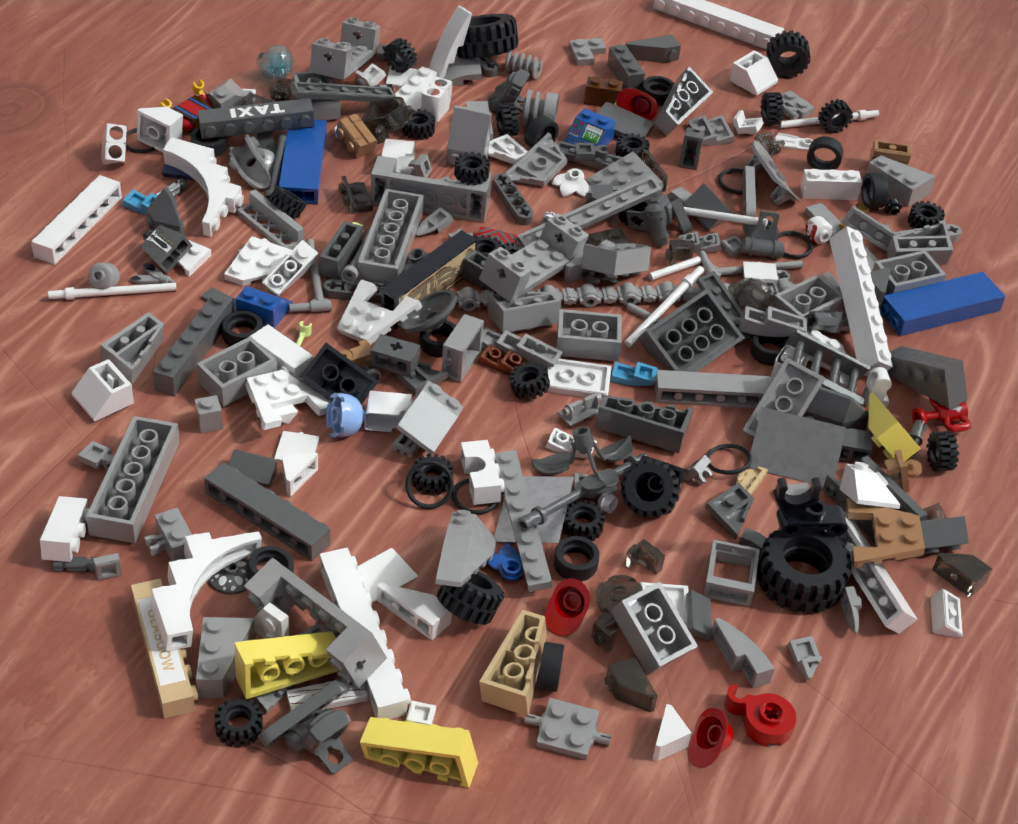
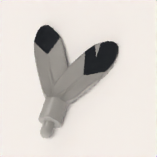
M150 263L143 264L144 271L148 275H136L130 278V281L136 284L175 282L171 277L163 275L155 265Z

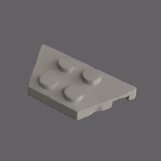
M547 133L505 174L516 183L545 186L567 165V158L560 152L557 143L553 142L551 134Z

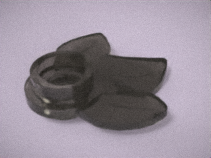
M592 270L583 272L584 282L598 285L603 280L615 284L619 283L617 278L599 275L600 272Z

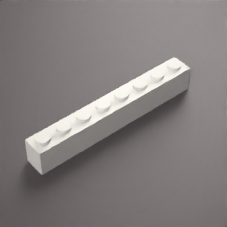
M654 0L653 9L763 49L767 48V43L770 42L772 37H776L775 34H782V31H784V28L706 0Z
M846 226L829 238L856 358L870 366V370L864 374L869 376L870 371L877 367L889 370L893 365L891 353L887 345V336L882 324L883 320L879 312V303L874 291L875 286L870 274L871 270L866 258L867 253L864 249L862 234L858 230Z
M348 547L321 553L320 571L332 603L371 631L387 657L364 682L375 717L393 719L407 715V706L411 703L410 694L407 688L403 689L400 669H395L393 651L386 646L387 637L385 631L380 630L378 626L380 624L377 611H373L371 608L372 599L369 592L365 593L364 578L362 574L357 572L358 565L355 556L350 555Z

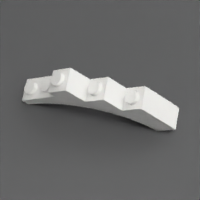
M171 137L163 149L164 162L190 175L205 191L209 203L207 212L202 220L203 235L211 237L215 230L219 229L223 217H226L228 212L235 213L237 208L243 204L244 196L242 195L241 186L231 184L227 167L216 164L217 159L214 156V149Z
M259 531L212 539L209 532L185 536L184 555L186 559L172 561L168 565L167 579L170 586L153 588L151 592L150 606L166 651L191 647L193 628L190 619V609L195 596L212 575L234 562L250 557L253 551L261 547L262 537Z

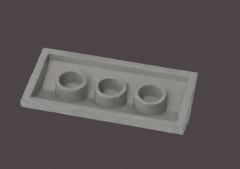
M786 358L742 431L754 439L762 407L803 417L823 384L825 377Z

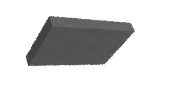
M606 102L597 112V114L607 116L616 121L614 135L618 137L622 134L625 136V133L629 135L634 133L636 136L640 134V137H646L654 127V122L609 102Z

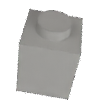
M217 395L195 399L196 419L200 433L222 430V410Z

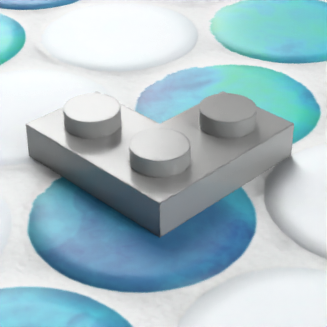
M602 38L569 41L568 47L577 66L593 65V54H606V46Z

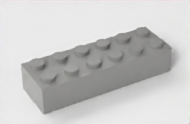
M385 189L358 260L359 275L357 281L362 279L367 282L390 283L402 274L423 215L424 195Z
M133 416L86 515L89 535L136 543L180 443L177 423Z

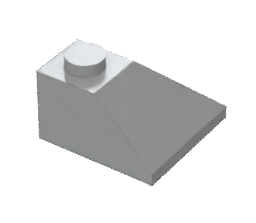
M231 78L206 92L213 109L242 106L252 102V98Z

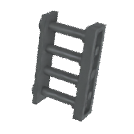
M797 329L786 341V344L795 348L792 360L800 364L803 352L812 356L811 370L819 374L821 362L831 366L829 380L825 378L821 387L851 396L863 405L864 398L855 394L857 380L870 370V366ZM839 371L849 375L847 389L837 385Z
M869 456L860 459V462L868 464V468L875 473L880 472L888 482L886 487L900 503V509L895 510L919 515L920 521L926 520L927 513ZM829 473L826 476L822 490L838 506L842 507L843 511L847 512L846 501L850 497L840 490L842 480L838 481ZM853 519L869 538L875 542L872 520Z

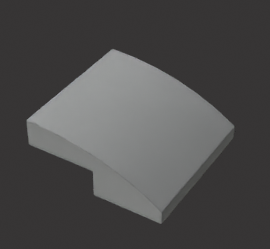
M455 57L454 63L448 64L445 79L452 81V86H463L464 80H481L482 73L479 57Z
M705 115L688 120L691 128L705 131L703 145H723L735 142L734 135L723 115L707 120Z

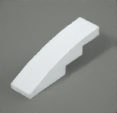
M457 6L448 21L429 66V69L437 72V77L445 79L448 64L454 63L458 47L464 45L472 13L461 6Z

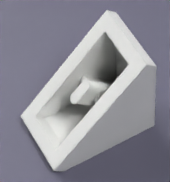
M316 452L282 456V472L288 496L291 497L318 470V454Z
M667 704L653 754L652 760L659 761L686 749L689 745L691 731L672 705Z

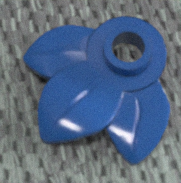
M508 543L500 549L499 554L494 553L491 561H487L489 566L499 571L501 577L505 580L516 581L523 575L520 556Z

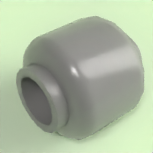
M99 262L90 268L88 278L93 287L106 289L115 287L118 284L120 274L115 265Z

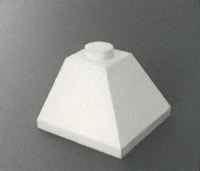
M855 462L854 465H845L840 490L857 504L900 509V503L878 475L868 468V464Z

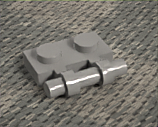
M789 90L781 94L784 101L783 112L787 118L796 120L800 117L802 119L814 113L815 107L794 92Z

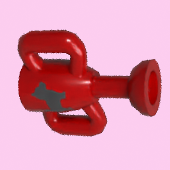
M929 398V402L935 411L925 412L919 407L914 408L912 411L913 423L915 420H922L926 424L928 420L937 419L943 422L946 430L952 431V433L967 431L971 428L966 402L948 409ZM959 421L963 422V423L954 424V425L950 424V423L959 422Z

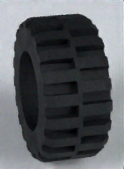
M509 14L472 16L464 45L458 47L456 55L463 58H484L514 50L519 44L516 19L513 15Z
M778 528V530L770 533L763 543L757 566V579L764 592L767 591L766 595L772 601L776 600L777 605L780 607H788L793 612H797V610L803 611L804 614H810L811 611L818 613L824 611L825 608L830 609L836 602L840 601L851 574V556L849 551L844 549L845 545L840 539L837 540L836 537L828 535L824 530H802L797 536L788 538L782 536L780 528ZM788 562L807 563L816 568L820 574L799 572L793 569Z

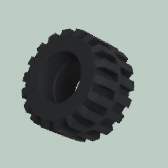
M793 30L789 32L782 31V34H775L776 37H772L770 42L767 43L766 57L769 59L776 76L779 74L780 78L784 76L790 78V76L797 77V74L804 73V69L807 70L808 64L811 61L809 43L804 35L801 36L799 32L794 33ZM785 52H795V53H796L795 55H793V56H791V57H782V56H780V55H782V54L785 53Z
M647 459L646 461H637L636 465L632 464L629 467L628 472L625 471L623 475L624 480H621V495L624 498L625 504L634 513L650 519V517L660 518L659 516L661 515L665 516L669 510L674 509L676 501L678 502L680 498V486L678 477L670 466L657 459L656 461ZM648 476H657L664 484L662 496L653 502L642 500L637 492L640 481Z
M480 571L476 574H471V578L461 587L441 585L436 594L439 602L449 612L465 621L480 625H487L492 621L505 596L501 587Z

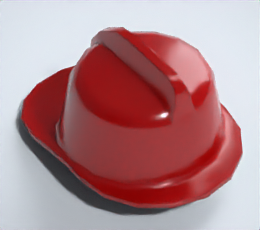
M626 88L617 95L616 105L648 120H652L657 115V103L649 94L634 88Z
M573 578L564 579L554 589L544 614L546 625L554 634L560 636L570 635L578 629L589 608L590 593L586 585L580 580Z
M715 707L708 708L697 719L688 749L689 761L697 768H706L718 758L719 754L728 749L732 743L733 729L722 710Z

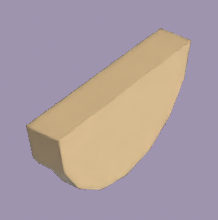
M757 467V469L745 470L738 474L735 485L740 483L753 495L766 477L768 469Z

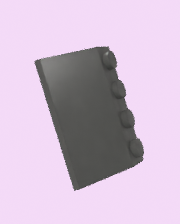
M707 288L651 326L638 339L648 353L667 370L698 372L743 340L744 336Z

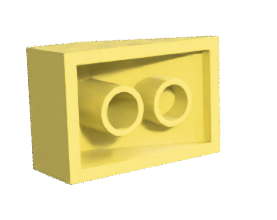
M873 392L870 393L868 428L874 434L871 439L879 448L882 445L885 447L883 453L888 459L895 458L894 451L901 449L903 461L905 462L921 448Z

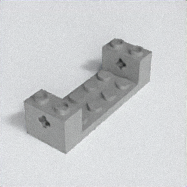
M349 17V19L342 22L340 42L332 43L329 39L320 38L312 43L309 72L342 80L346 79L378 53L381 26L375 25L376 23L372 21L362 22L358 18Z
M377 156L371 173L370 205L379 206L385 189L424 195L423 213L432 214L441 207L453 218L485 222L490 202L492 173H489V178H487L486 182L483 181V184L477 182V185H473V183L466 185L396 173L397 158Z
M557 213L547 219L539 239L511 255L502 247L489 253L479 280L511 303L563 270L566 264L583 250L589 235L580 227L567 220L565 216Z
M271 558L244 585L249 593L247 598L258 607L256 609L258 613L269 603L285 614L296 605L302 611L305 609L310 611V616L316 622L320 623L323 621L326 624V628L332 631L335 636L340 634L326 648V651L331 657L329 660L330 664L339 671L337 675L346 684L352 682L359 688L387 659L371 631L274 558Z

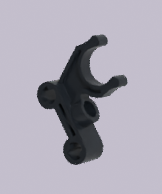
M812 478L809 490L800 495L786 494L788 490L786 479H777L774 496L780 508L776 512V517L782 536L788 538L795 537L802 530H826L828 535L833 537L841 536L847 532L848 526L842 507L838 505H825L819 500L822 490L820 478Z

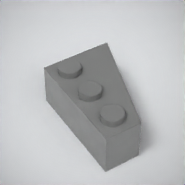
M945 220L939 221L938 224L933 226L926 225L923 229L917 231L911 230L892 236L887 248L888 258L926 250L938 265H947L953 252V247Z
M146 313L101 344L100 362L109 359L133 385L162 343L164 323L151 313Z
M203 617L196 675L198 698L225 697L236 675L234 642L254 640V618Z

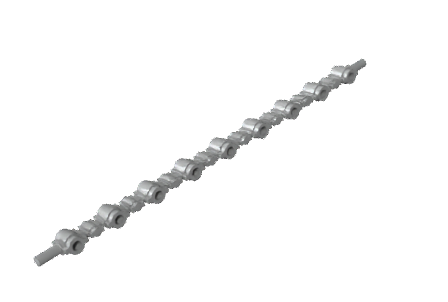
M787 278L779 279L778 283H772V286L766 282L758 283L756 286L755 283L744 281V279L734 283V287L731 284L723 283L733 298L737 296L738 299H742L745 303L758 299L759 295L765 299L773 298L774 295L795 285L792 281L789 282ZM665 281L660 285H656V289L653 286L646 285L641 286V290H639L638 286L627 282L617 286L616 290H614V287L606 286L599 291L598 287H594L592 284H584L581 288H577V291H574V288L567 287L562 289L561 292L552 285H544L541 289H537V292H554L564 304H576V301L579 300L580 304L591 308L596 306V304H601V300L604 303L611 304L619 299V302L624 303L626 306L629 303L635 305L637 302H641V299L644 302L650 303L658 298L659 302H664L677 288V285ZM695 284V288L692 286L680 297L683 300L689 301L702 291ZM465 287L461 291H457L456 304L465 311H473L476 307H480V303L488 307V293L494 291L485 290L479 294L478 290L474 291L471 287Z

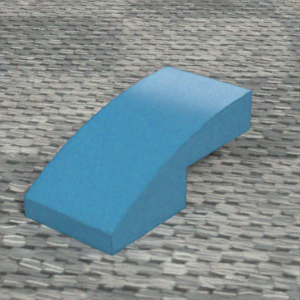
M132 189L123 199L122 206L142 214H147L146 209L157 195L150 193L147 197Z
M615 362L610 382L631 386L654 385L658 368L637 362L636 367Z

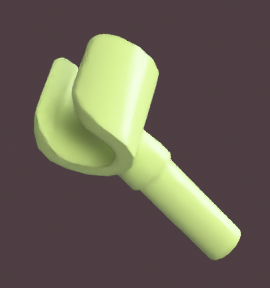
M304 321L299 322L297 345L301 346L303 339L311 335L312 323L309 326H303Z

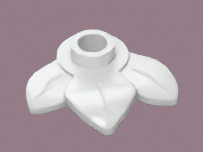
M576 168L568 170L567 173L557 175L552 182V185L560 186V193L563 198L575 191L581 197H585L589 190V185L584 180V173Z

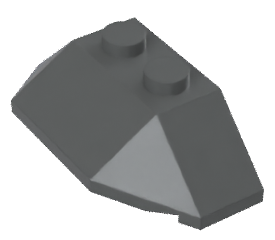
M820 387L803 417L846 427V429L852 428L865 431L869 420V412L853 397Z

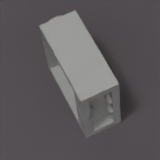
M464 314L443 344L442 369L449 372L448 379L461 383L481 353L484 320Z
M713 540L703 595L710 599L750 607L755 589L760 549ZM715 560L749 567L747 583L713 576Z

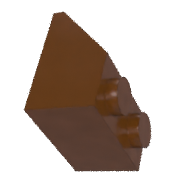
M588 76L584 104L601 107L606 102L614 104L617 95L622 91L623 81Z

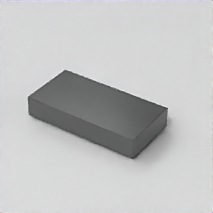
M690 590L686 594L688 630L692 635L708 641L713 637L711 600L704 595Z

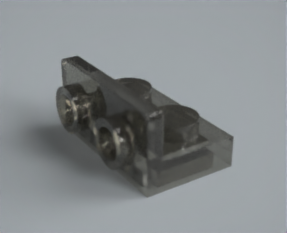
M341 176V183L338 184L339 193L343 195L344 207L348 208L349 213L373 211V205L364 182L348 184L346 176Z

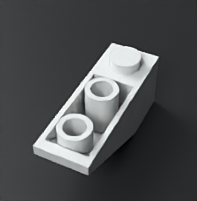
M302 240L265 278L262 284L279 296L310 269L316 262L318 252Z

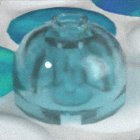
M272 46L268 48V52L265 54L263 52L260 53L257 58L259 70L269 80H283L293 70V57L285 46Z

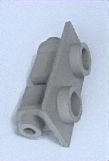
M593 392L591 395L583 398V401L578 400L574 403L566 404L557 414L571 427L597 415L602 396L600 393Z

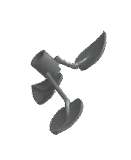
M579 427L572 431L574 442L571 443V454L558 453L542 459H532V463L537 471L545 475H556L569 469V464L574 462L576 450L580 454H587L594 474L584 477L581 485L584 490L598 491L605 487L616 485L619 482V475L612 469H605L598 473L591 453L592 448L594 447L598 459L610 462L624 460L630 454H633L634 450L630 435L599 449L591 435L590 428Z

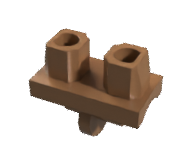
M901 449L894 451L895 458L884 460L887 475L903 491L909 492L908 477L915 478L919 476L922 472V466L920 462L913 459L904 462Z

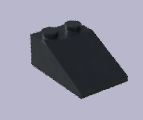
M327 342L299 377L301 382L330 401L334 399L330 398L332 394L344 393L357 398L361 405L368 397L369 392L379 382Z

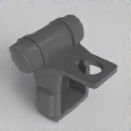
M519 69L517 72H513L505 82L497 84L495 92L488 99L489 109L495 112L498 104L514 103L517 107L516 110L522 112V107L519 103H523L524 98L520 96V92L530 74L523 69Z
M656 194L642 212H626L630 229L644 230L650 233L653 244L657 247L668 244L669 234L666 227L671 223L674 215L668 195ZM637 216L643 222L637 225L633 222L632 217Z
M760 211L757 225L743 223V232L747 237H744L741 241L740 248L742 254L770 257V259L782 258L785 253V247L783 242L778 241L779 228L777 225L779 213ZM768 216L772 217L773 221L768 220L767 226L765 227L763 225V219Z
M325 708L322 711L318 710L315 716L297 728L293 727L285 735L286 745L295 754L302 750H308L317 756L333 775L353 760L340 740V736L350 724L351 719L342 709L336 711L331 708ZM329 747L341 753V763L333 764L329 761V752L327 750Z

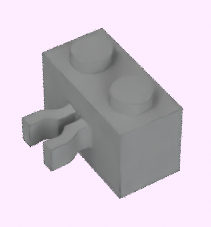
M174 508L156 514L157 535L144 537L146 546H150L151 556L157 555L165 549L171 562L186 559L184 555L185 536H190L192 533L179 509Z

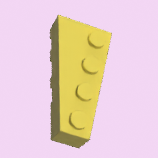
M329 631L234 642L235 674L245 698L249 699L337 672L338 670L330 664L329 660L331 657L326 651V648L336 639L334 633Z
M370 717L360 740L366 759L397 768L400 764H403L417 774L422 775L423 771L437 774V779L448 782L449 778L461 781L460 786L466 788L470 787L478 765L469 730L458 727L449 728L435 724L426 725L412 721L404 722L388 718Z

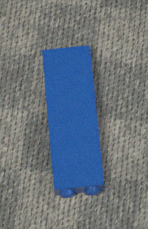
M314 120V127L288 129L279 186L295 194L306 204L318 205L327 138V120Z
M979 272L885 295L879 312L899 336L998 312L1001 310L1006 296L984 272Z

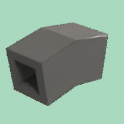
M745 528L739 545L760 549V557L766 537L757 531Z

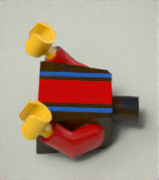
M201 79L198 81V86L193 82L191 87L192 91L199 96L194 95L172 108V110L183 114L182 130L189 133L199 127L198 110L213 109L207 94L202 90L204 82ZM165 98L158 107L170 108L172 103L169 99Z

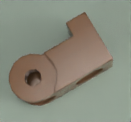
M366 339L359 341L358 347L339 351L360 368H363L365 365L370 366V368L373 367L371 366L370 359L372 347Z

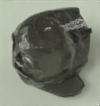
M753 278L747 279L744 283L733 282L728 286L729 293L742 311L748 306L766 312L774 298L767 283Z

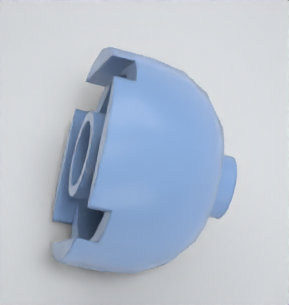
M344 393L332 394L330 398L334 399L332 403L327 404L326 410L327 428L332 427L334 432L329 433L330 436L344 438L357 433L365 421L366 413L362 409V405L352 395Z

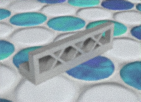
M257 190L249 192V204L237 209V214L276 245L293 250L302 240L305 242L304 228L281 209H278ZM253 210L256 214H247L246 212ZM258 221H267L268 224H259ZM270 230L279 231L280 234H273ZM282 240L291 241L292 243L285 245Z

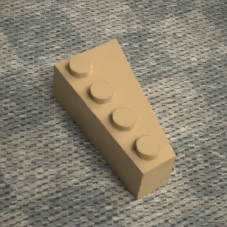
M525 610L521 611L479 681L482 702L528 716L542 659L544 642H546L547 638L545 616Z

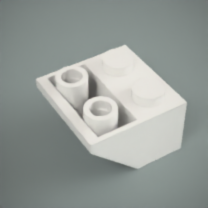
M752 51L733 63L729 81L757 96L777 84L778 78L769 59L756 51Z
M109 359L89 367L71 392L73 398L94 422L134 404L132 384Z

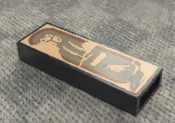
M462 230L381 288V307L393 311L406 296L419 300L430 293L452 288L463 279L464 258L476 250L477 239ZM400 321L396 322L391 327L395 329L399 328Z

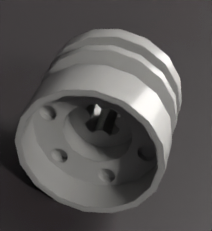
M528 89L522 108L523 128H527L529 121H533L540 115H546L556 122L559 94L547 92L545 99L541 100V93L537 91L536 98L534 99L533 90Z

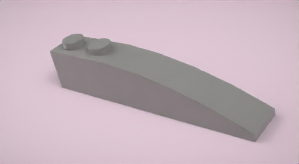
M468 510L452 512L441 552L435 584L461 587L471 578V574H476L479 571V567H484L486 561L493 559L496 539L478 516L471 514Z

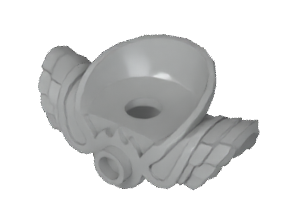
M246 134L245 140L247 143L245 145L229 148L231 160L229 165L234 171L238 170L242 178L254 189L268 190L270 188L276 155L268 149L258 147L260 144L256 138ZM252 159H256L255 164L248 167V163Z

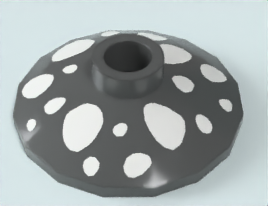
M244 558L234 562L212 575L208 579L211 587L224 594H238L246 591L244 585L249 581L246 574L248 559Z

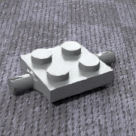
M549 698L546 711L542 714V717L528 714L524 720V724L539 727L536 747L587 760L589 749L594 742L609 746L612 736L597 732L598 710Z

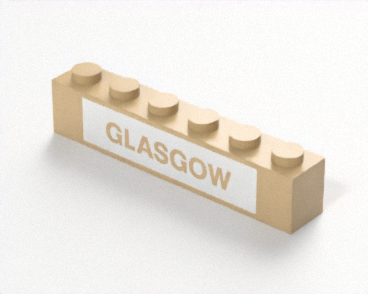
M160 578L131 585V591L163 717L166 719L194 712V701L198 700L196 686L190 685L189 682L193 678L190 665L184 664V660L187 659L185 648L171 651L165 650L150 606L152 589L162 586Z

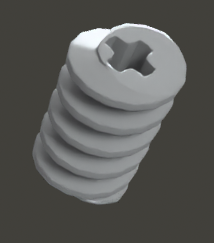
M512 50L507 53L505 59V69L507 72H517L519 69H523L530 74L529 78L531 76L533 79L539 78L543 68V59L538 62L537 56L532 61V55L525 59V53H522L521 57H519L517 51L514 56H512Z

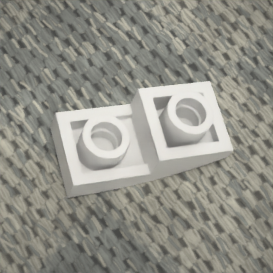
M554 427L545 448L557 453L571 454V443L574 442L573 436ZM576 450V458L589 459L587 454H580Z

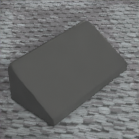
M234 449L231 455L229 466L237 468L239 472L249 478H253L260 485L267 487L271 485L277 473L276 459Z

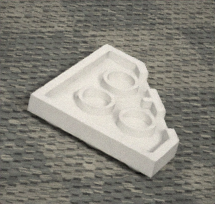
M252 236L224 273V280L241 286L250 285L251 281L259 279L264 281L292 250Z

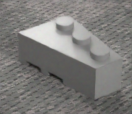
M879 156L869 162L867 173H883L888 181L889 196L898 199L906 207L929 195L936 177L884 156Z
M636 243L615 244L613 247H606L607 244H600L599 247L584 244L582 268L605 273V276L608 278H617L618 275L629 276V273L638 275L641 271L649 269L651 247Z
M494 292L488 293V315L502 333L505 330L513 333L517 330H531L534 327L551 326L558 323L561 300L554 292H527V296H520L511 303L502 296H495Z

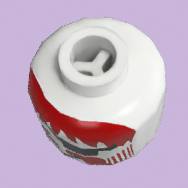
M815 216L806 222L804 232L814 244L820 245L831 238L833 228L823 217Z

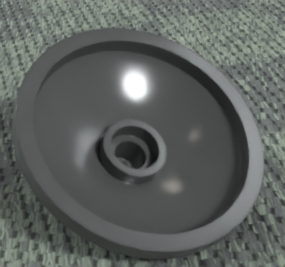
M444 289L419 299L418 301H420L422 308L417 312L415 310L407 315L408 318L399 323L401 328L405 332L410 333L427 332L439 328L455 308L456 294L452 290Z

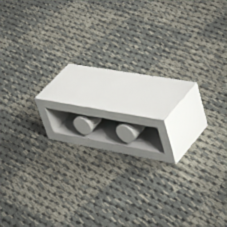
M804 169L800 190L803 199L858 200L862 179L859 171Z
M266 325L251 335L254 340L277 360V371L285 370L298 380L313 360L312 354L270 325Z
M58 497L40 539L42 560L72 561L74 553L79 551L80 538H84L86 533V515L89 511L88 499Z

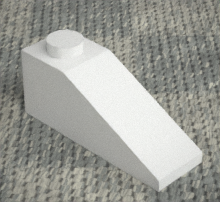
M380 583L377 586V601L431 641L451 624L452 613L439 602L435 595Z

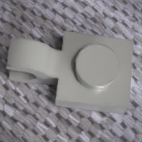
M92 441L78 454L79 462L95 469L104 466L108 471L114 455H112L110 448Z

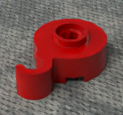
M732 684L729 686L724 706L728 712L743 716L746 734L750 739L766 747L768 744L778 743L781 746L790 739L797 719L796 711L789 701L777 694L771 693L755 696L748 694L743 698H737L735 695L738 685Z

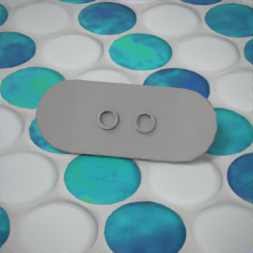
M753 141L752 149L754 155L747 164L755 167V172L764 167L772 180L778 184L777 188L770 195L774 200L773 202L777 206L789 199L801 202L802 200L795 195L785 181L784 175L778 171V166L773 162L767 150L758 141Z

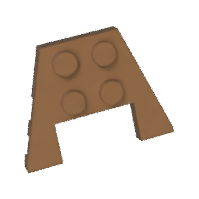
M847 498V519L872 520L876 547L853 546V568H861L864 563L872 562L873 565L881 564L882 560L894 558L896 561L924 555L925 546L919 515L887 507L857 504L851 498Z

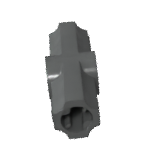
M824 310V312L810 311L809 314L805 315V318H807V329L834 333L850 331L846 313Z

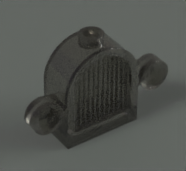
M391 97L370 102L361 120L376 138L377 144H381L389 138L388 133L401 129L411 120L413 109L410 105H406L402 97Z

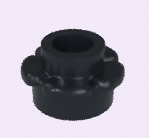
M892 198L887 201L884 211L890 215H896L900 212L903 205L898 199Z

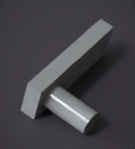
M852 206L841 220L842 224L858 230L864 238L886 252L892 236L898 235L887 224H881L855 206Z

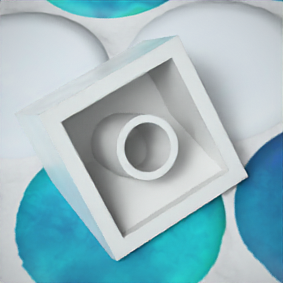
M168 107L138 109L137 140L163 153V149L171 137L182 140L183 114Z

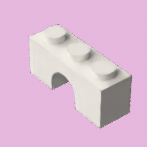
M488 440L461 442L460 461L464 474H470L469 492L473 505L500 502L501 492H504L505 486L503 478H499L500 469L498 463H495L494 449H490Z

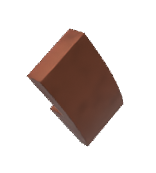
M491 344L488 345L478 362L506 374H510L511 370L514 371L515 366L520 367L521 363L526 365L528 361L511 349L506 354Z

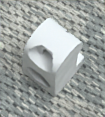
M877 367L870 371L862 394L867 408H869V394L872 392L886 408L888 407L889 399L886 392L890 389L892 383L887 370L883 367Z

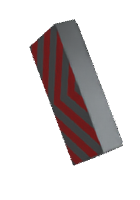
M482 226L476 235L481 238V235L485 237L491 235L492 239L496 237L497 241H501V244L508 242L512 244L518 241L515 234Z

